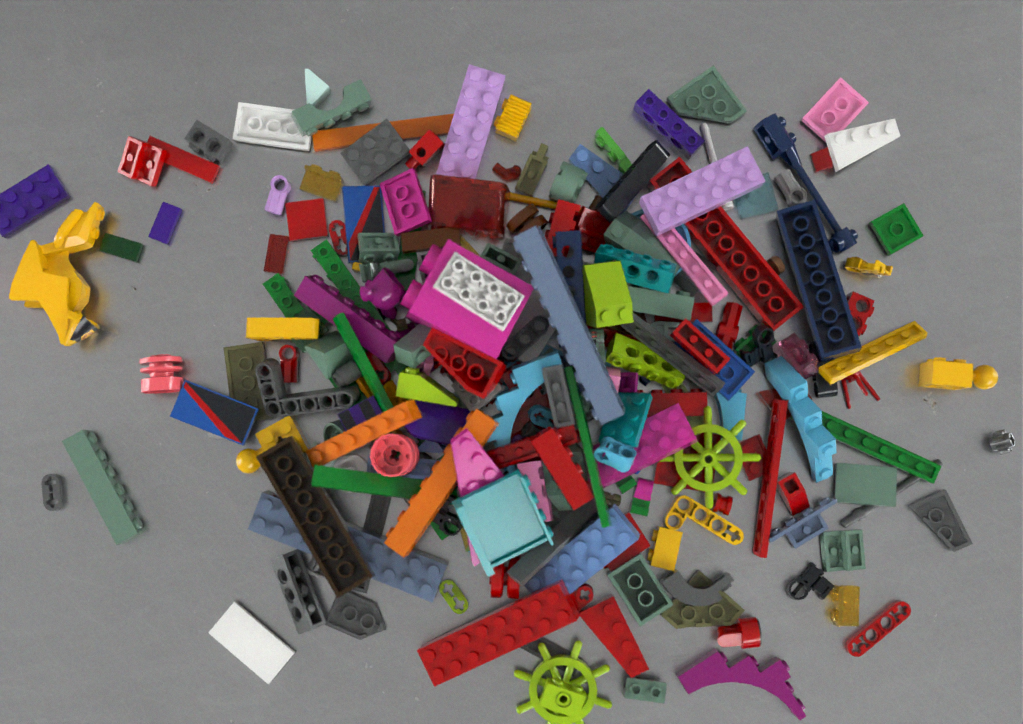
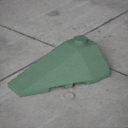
M628 211L615 218L603 234L605 243L614 246V248L628 249L633 251V253L641 255L647 254L659 260H669L677 264L675 274L680 269L679 264L646 224Z

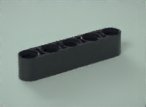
M658 140L650 143L601 199L595 209L609 223L614 221L665 163L670 153Z

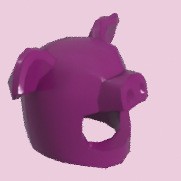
M384 267L373 281L367 280L365 286L360 287L359 293L363 301H370L381 310L385 317L392 320L397 315L394 307L404 297L406 289L398 281L394 273L389 268Z

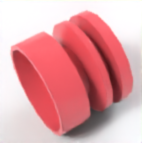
M160 354L139 360L140 365L149 366L141 368L140 373L150 375L148 378L141 379V393L180 392L184 383L183 377L174 376V373L182 371L183 367L173 366V364L182 363V357Z
M402 434L381 436L374 442L370 452L372 466L378 473L388 477L409 474L416 468L420 456L419 448L415 441L409 436ZM397 452H401V455L398 456L399 458H395Z

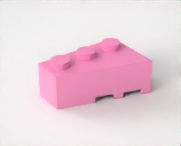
M542 461L517 464L521 474H526L531 483V486L528 488L530 492L534 491L539 503L536 506L538 509L541 508L546 516L544 522L554 521L551 500L547 496Z

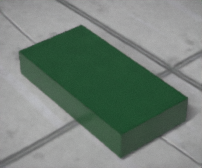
M105 233L99 251L138 263L143 244Z

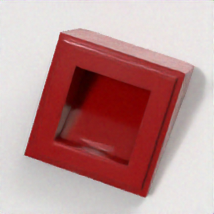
M828 147L810 154L815 172L834 167Z

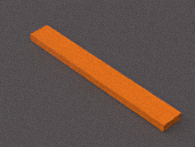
M454 114L390 121V123L403 141L422 138L429 129L437 136L448 135ZM380 123L319 130L316 134L312 135L314 151L348 148Z

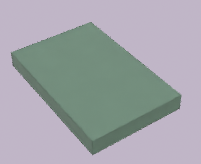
M847 463L835 464L834 498L837 499L838 503L896 507L897 467Z

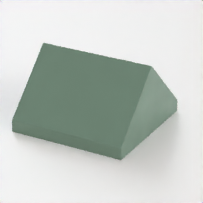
M336 330L305 346V349L327 380L332 377L336 369L348 361L355 362L340 332Z

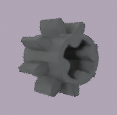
M1005 429L995 431L993 433L994 437H990L991 448L993 451H999L1000 455L1010 453L1012 451L1011 447H1015L1013 434L1011 432L1006 433Z

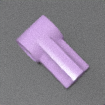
M277 175L271 180V189L264 210L272 214L282 215L287 194L291 190V184L284 176ZM280 181H285V187L278 190L277 184Z

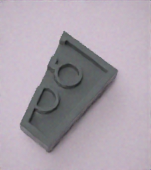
M944 489L908 505L953 552L973 544L947 490Z

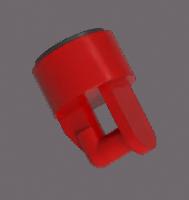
M756 617L738 618L737 623L729 626H720L717 629V641L721 647L740 646L742 649L760 647L762 644L761 627Z

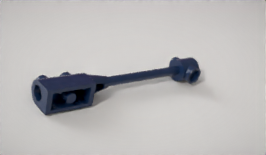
M774 113L762 119L753 129L772 159L774 160L781 156L793 170L795 169L810 195L816 201L817 206L835 233L829 239L830 249L835 253H842L857 244V232L854 229L849 230L848 227L841 229L803 169L795 147L796 136L792 132L788 133L785 129L786 120L784 117H778Z

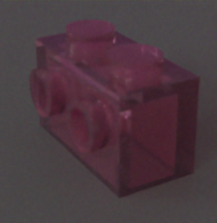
M794 332L778 342L782 354L805 380L818 372L817 364L819 360L814 353H809L807 350L809 347L803 338L800 340Z

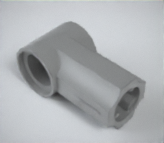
M790 169L784 170L774 177L786 197V203L789 207L804 203L807 193L800 187ZM792 195H798L801 201H795Z

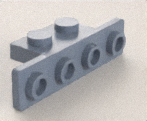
M825 497L818 502L819 505L815 508L809 507L802 511V516L797 519L793 517L787 520L784 527L772 529L769 542L772 543L786 535L793 548L796 549L826 531L829 527L820 513L838 503L837 499Z

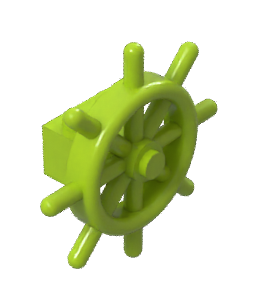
M580 640L575 641L571 655L559 654L551 656L546 645L542 642L539 643L538 649L544 660L535 668L533 673L530 674L521 670L514 671L516 678L530 682V701L518 706L516 712L522 714L534 708L542 718L548 721L547 724H585L583 718L589 714L594 704L607 709L612 707L611 701L597 697L595 679L609 672V665L604 664L591 670L585 662L578 658L582 647ZM566 665L563 678L556 666ZM574 668L583 674L570 681ZM549 669L552 678H542L541 676ZM588 682V693L580 685ZM538 685L544 687L540 696H538L537 692Z

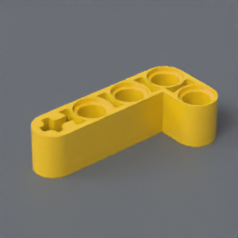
M247 318L246 338L256 341H272V339L318 340L319 319Z
M686 495L676 496L663 516L664 526L671 530L679 529L685 519L689 518L727 543L738 545L744 539V533L740 528ZM682 498L687 501V507L683 510L678 506V502ZM698 509H702L704 512V517L701 520H697L695 517V512ZM672 515H675L677 518V524L674 526L668 524V518ZM718 519L721 527L718 530H714L712 523ZM725 530L735 532L737 538L733 539L729 534L725 533Z

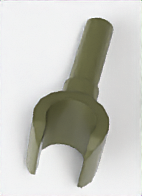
M405 318L400 320L390 319L396 325L398 332L408 329Z

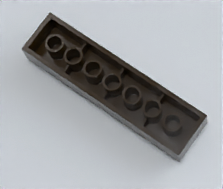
M290 436L256 456L336 597L343 596L376 576L326 489L311 486L313 467L296 437Z

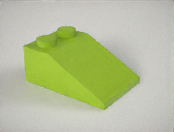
M621 261L582 265L586 324L600 328L633 323L632 300Z
M408 367L399 373L396 397L454 407L458 405L460 399L424 372H419L420 368L413 369Z

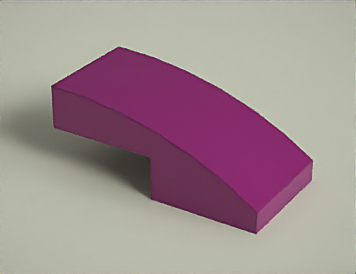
M620 372L621 379L618 392L637 393L638 372Z

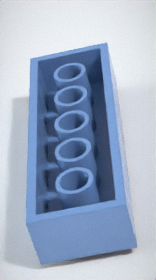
M614 503L608 508L612 526L601 527L598 516L582 529L524 586L530 593H533L562 579L569 594H571L639 539L640 533Z

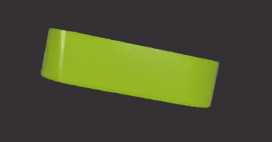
M443 580L439 587L441 595L452 611L457 614L464 613L469 606L466 596L454 580ZM445 583H447L448 585H453V596L450 594V592L443 591L445 588ZM455 597H457L459 601L463 600L465 602L463 604L464 609L461 610L460 607L457 609L455 608Z

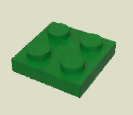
M905 203L869 222L888 256L924 236Z

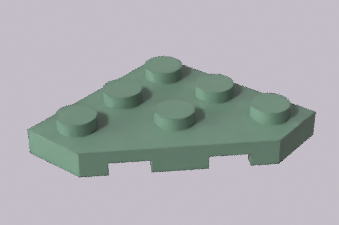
M714 65L666 99L677 115L731 124L747 112Z

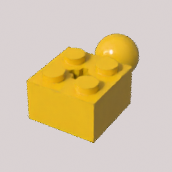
M934 357V359H927V362L920 363L918 387L961 390L972 388L973 382L977 388L987 390L996 385L998 373L990 365H980L973 370V364L966 363V360L954 359L953 361H946V358Z
M293 415L287 416L257 432L255 435L261 448L257 450L247 448L240 451L236 457V465L244 473H254L261 466L256 456L280 443L282 438L296 437L304 453L310 449V445Z

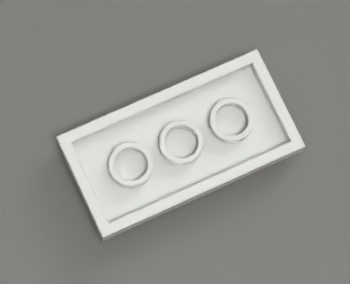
M238 102L233 133L234 141L309 151L312 136L308 137L305 135L302 137L291 117L293 109Z

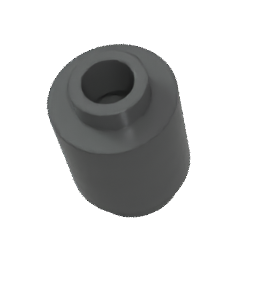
M350 360L335 370L332 379L339 388H342L343 386L347 387L362 375L357 364Z

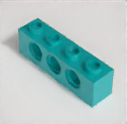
M600 244L595 254L594 264L612 262V260L621 261L627 283L669 293L677 264L669 260L652 258V256L647 254L633 253V251L628 249L614 248V246L609 244Z

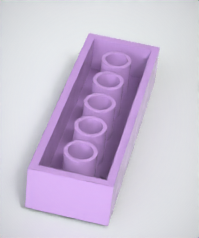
M469 64L436 172L437 179L470 189L473 188L506 75Z
M747 146L642 196L639 204L657 237L761 187L765 179Z

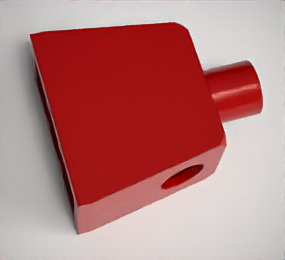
M429 129L410 149L409 153L412 156L405 162V165L409 169H416L420 164L426 166L444 148L445 143ZM425 149L426 154L420 157L419 152Z

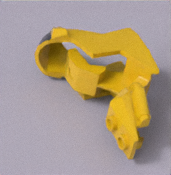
M94 202L87 212L79 209L71 211L58 228L54 242L39 245L35 240H31L20 261L10 288V300L25 301L24 306L27 308H44L59 336L60 344L68 347L87 339L100 329L98 323L87 319L82 314V310L89 302L91 289L82 275L74 269L69 261V254L93 247L95 239L99 237L100 221L104 219L105 211L104 207L97 202Z

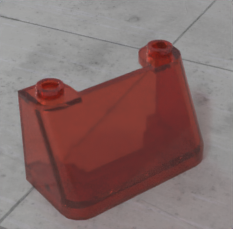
M431 175L428 210L432 222L428 223L427 226L431 228L430 230L450 227L482 231L490 239L504 237L511 192L507 184L502 182Z

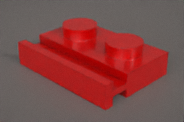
M760 434L739 442L742 453H758L761 455L760 461H743L742 468L748 481L763 476L767 449Z

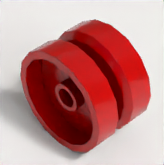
M521 555L510 559L508 567H504V562L493 568L495 574L490 576L489 585H491V598H501L503 596V586H507V597L509 599H519L520 585L508 576L507 571L521 559Z

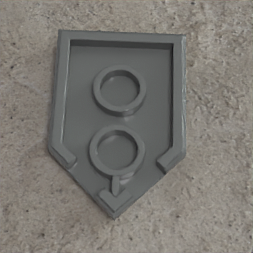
M350 591L339 598L335 597L326 618V624H324L358 640L386 630L377 604Z

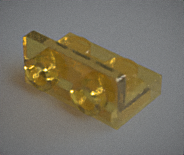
M311 164V166L305 165V174L299 189L337 202L344 183L340 173L329 170V172L323 171L322 167Z
M834 585V589L831 590L833 609L830 612V619L833 621V625L837 627H859L860 587Z

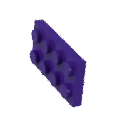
M49 164L0 194V234L2 237L6 238L70 198L52 166Z

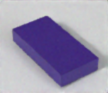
M162 202L148 237L168 245L182 209Z

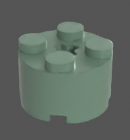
M563 161L560 166L561 171L556 175L548 197L557 201L560 199L575 203L588 173L579 167Z

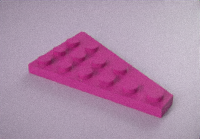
M467 428L450 440L460 497L504 477L503 473ZM468 537L471 561L476 566L480 563V560Z

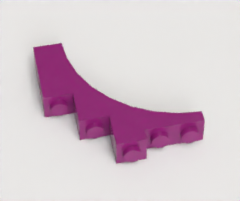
M714 648L675 673L688 694L717 683L736 682L750 684L777 696L799 720L806 717L803 711L806 709L799 698L795 699L792 694L795 691L788 681L785 682L791 676L788 673L790 668L784 659L781 661L775 657L757 669L760 665L753 655L750 657L747 653H744L726 664L728 659L722 651L718 652Z

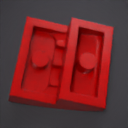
M128 136L118 173L156 187L167 150Z
M585 206L581 207L574 231L581 230L582 249L596 253L600 244H606L603 234L612 222L609 223L597 210Z

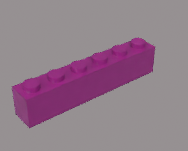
M315 274L304 277L294 294L296 298L334 326L336 325L333 318L343 312L357 339L364 348L385 363L395 360L394 344L401 339L399 333L387 329L385 323L372 318L367 310L354 305L355 302L352 299L339 294L337 288L328 286L324 283L322 277Z

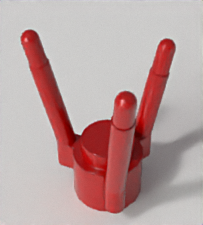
M860 371L841 379L848 409H851L846 380L849 383L856 381L864 395L867 396L868 392L864 387L865 385L875 399L880 401V397Z

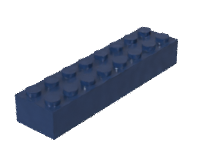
M811 200L777 210L776 219L820 362L860 352L862 346L816 201Z

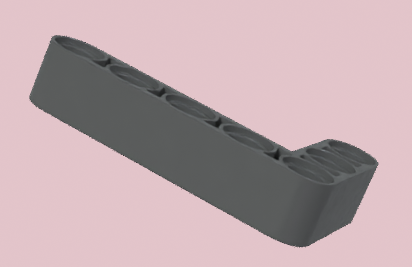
M268 358L259 363L255 368L265 412L273 418L346 409L360 398V392L355 386L287 394L281 367L276 359ZM346 394L350 396L351 400L346 397Z

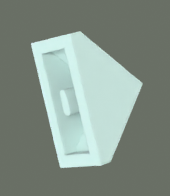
M305 69L307 104L310 103L315 108H318L330 95L331 90L310 69Z

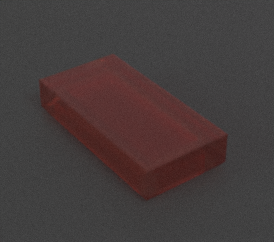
M270 234L264 272L284 275L290 242L289 236Z

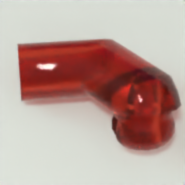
M496 163L492 169L504 180L517 179L521 175V168L518 165L505 169L501 164Z

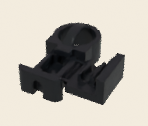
M765 324L758 325L753 330L752 339L757 347H754V350L751 349V352L739 350L741 359L750 367L760 361L765 364L769 359L773 360L778 357L773 352L772 342L775 341L774 332ZM767 330V333L763 338L761 334L762 332Z
M453 494L448 497L433 519L434 523L440 525L439 530L449 536L457 535L463 527L459 516L451 513L448 508L449 504H452V501L457 497ZM446 522L455 525L459 529L457 531L449 530Z
M813 562L808 563L809 568L800 578L796 577L787 587V593L793 600L806 598L810 590H816L820 594V599L824 600L835 587L822 576L824 572L818 569ZM795 583H800V584L794 589V591L791 592V587H792ZM804 587V595L796 598L797 592Z

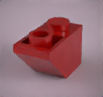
M789 472L778 478L776 488L792 516L810 507L806 491L795 472Z

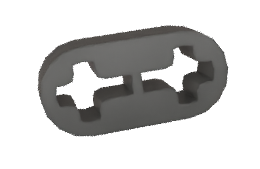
M47 474L43 477L41 483L43 504L47 510L57 511L64 505L63 481L58 474ZM51 479L56 480V484H53V486L48 484V481H51ZM53 497L55 500H58V503L55 505L50 504Z

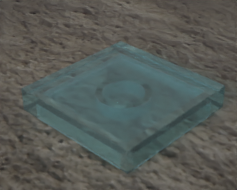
M769 172L762 174L765 182L761 187L735 199L740 219L778 210Z

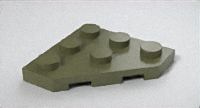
M698 570L688 581V584L694 587H704L712 581ZM720 590L718 593L723 599L719 602L707 606H692L674 598L672 600L674 605L660 615L673 627L680 629L733 625L745 610L725 592Z

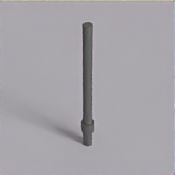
M939 459L934 461V463L943 465ZM914 475L897 485L896 495L921 479ZM866 505L863 508L859 507L853 511L852 515L841 521V524L844 528H847L856 521L860 522L866 518L868 513L879 506Z

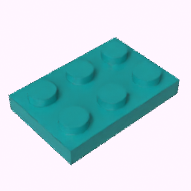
M618 392L625 407V413L603 424L598 442L600 444L603 437H612L625 445L638 447L653 397L651 393Z

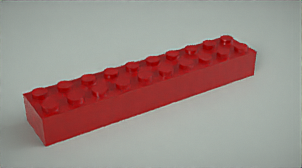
M679 156L650 179L647 186L651 191H654L692 173V171ZM721 206L684 223L689 231L691 240L704 256L717 266L716 270L760 324L764 323L775 331L804 307Z

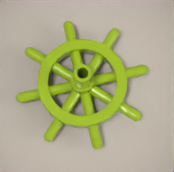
M706 406L704 408V424L692 428L695 435L704 432V447L699 442L691 445L699 454H683L684 449L660 460V462H675L676 469L682 478L671 489V493L677 495L687 484L697 490L705 491V507L707 509L713 508V491L724 489L730 484L741 495H746L747 489L736 479L741 471L743 461H760L761 455L758 453H742L740 443L735 437L746 426V421L740 420L729 431L722 426L712 424V409L710 406ZM712 432L723 436L713 448ZM730 442L734 453L718 454ZM718 461H734L732 470L729 472ZM683 462H698L689 472L686 471ZM704 467L705 483L694 479ZM713 468L724 479L713 483Z

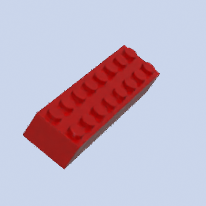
M560 579L423 644L417 652L435 687L576 622L580 614L563 580Z

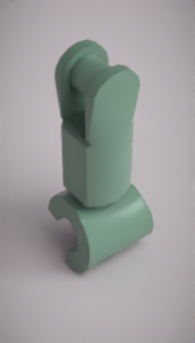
M411 259L379 263L378 266L377 263L359 264L362 282H367V280L373 281L384 267L397 274L408 272L414 267V263Z

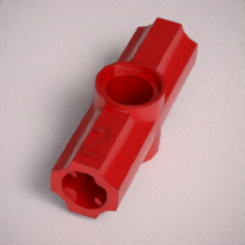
M726 302L715 336L732 350L733 343H735L738 336V323L743 306L734 302Z

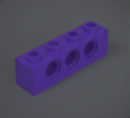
M650 89L635 102L633 109L688 160L702 147L705 140Z

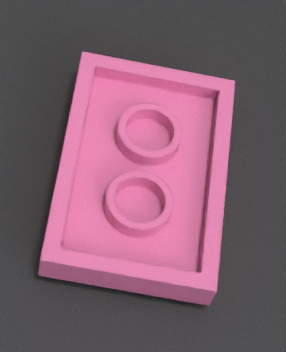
M840 77L801 121L826 142L824 137L826 134L844 130L869 102Z

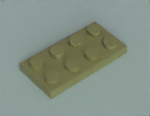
M257 342L223 347L229 396L259 408L254 422L273 419V417L268 416L265 412L255 373L256 366L266 360L264 343Z

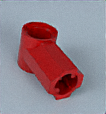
M283 345L279 350L284 383H298L300 351L296 346ZM289 348L294 352L293 357L290 359L285 355L286 350Z

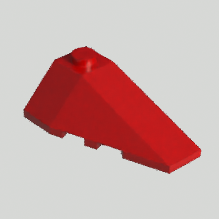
M433 327L423 343V346L466 391L484 400L497 386L506 369L503 362Z

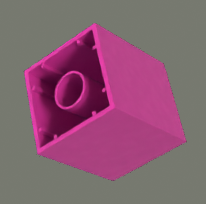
M449 239L442 249L432 244L418 269L427 274L424 283L421 284L413 279L400 305L409 309L405 318L417 325L421 324L430 329L433 327L497 359L534 289L533 286ZM454 252H457L525 296L504 331L499 330L433 288Z

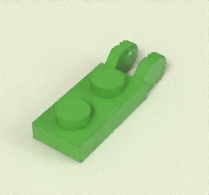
M601 127L595 133V141L601 148L604 147L606 149L608 158L613 163L616 162L618 170L624 174L632 165L631 161L607 131Z

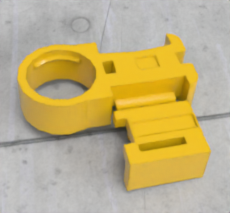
M859 257L847 258L844 266L846 270L851 272L873 273L884 276H891L893 269L892 266H886L879 260H876L875 263H868Z

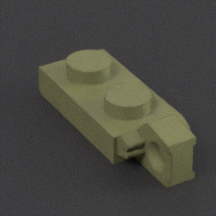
M541 143L538 152L533 151L532 154L530 153L515 186V190L530 197L533 196L548 163L549 157L545 156L548 145Z

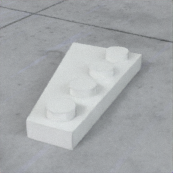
M894 118L828 133L824 137L835 172L899 138L900 133Z

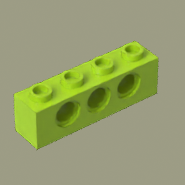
M616 333L608 343L606 362L630 372H638V375L676 389L685 379L684 374L641 342Z

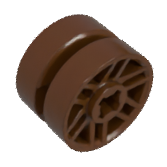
M532 203L519 211L507 223L506 227L512 234L517 232L520 234L535 226H540L543 230L549 222L543 215L537 216L539 210Z

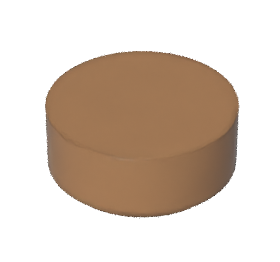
M772 256L767 260L768 264L778 275L785 272V265L778 256Z

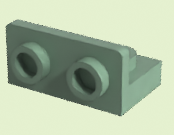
M358 233L359 263H384L398 260L400 249L395 233Z
M628 677L626 679V687L623 686L622 695L627 699L665 704L667 684L665 682Z

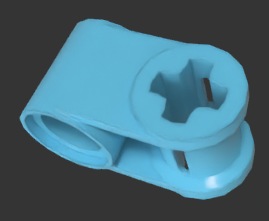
M603 437L600 441V447L594 452V457L597 461L609 465L620 472L629 471L636 456L634 448L616 441L612 437Z

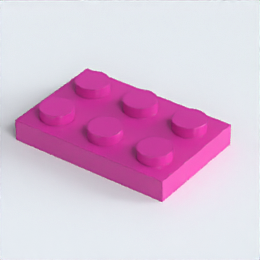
M414 168L379 183L396 236L399 237L401 233L410 232L432 222L418 175Z

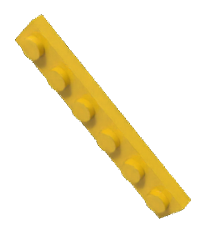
M913 321L863 345L860 352L838 357L820 366L818 372L831 385L925 339L928 332L916 321Z

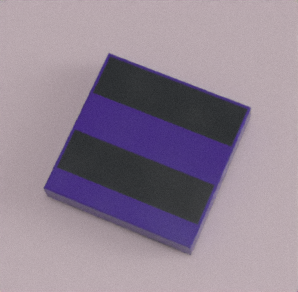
M371 396L337 415L347 431L381 414L382 411L374 396Z

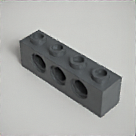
M296 549L271 559L270 561L298 634L311 631L326 624L300 551Z

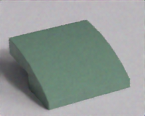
M862 529L826 531L820 534L823 572L866 569Z

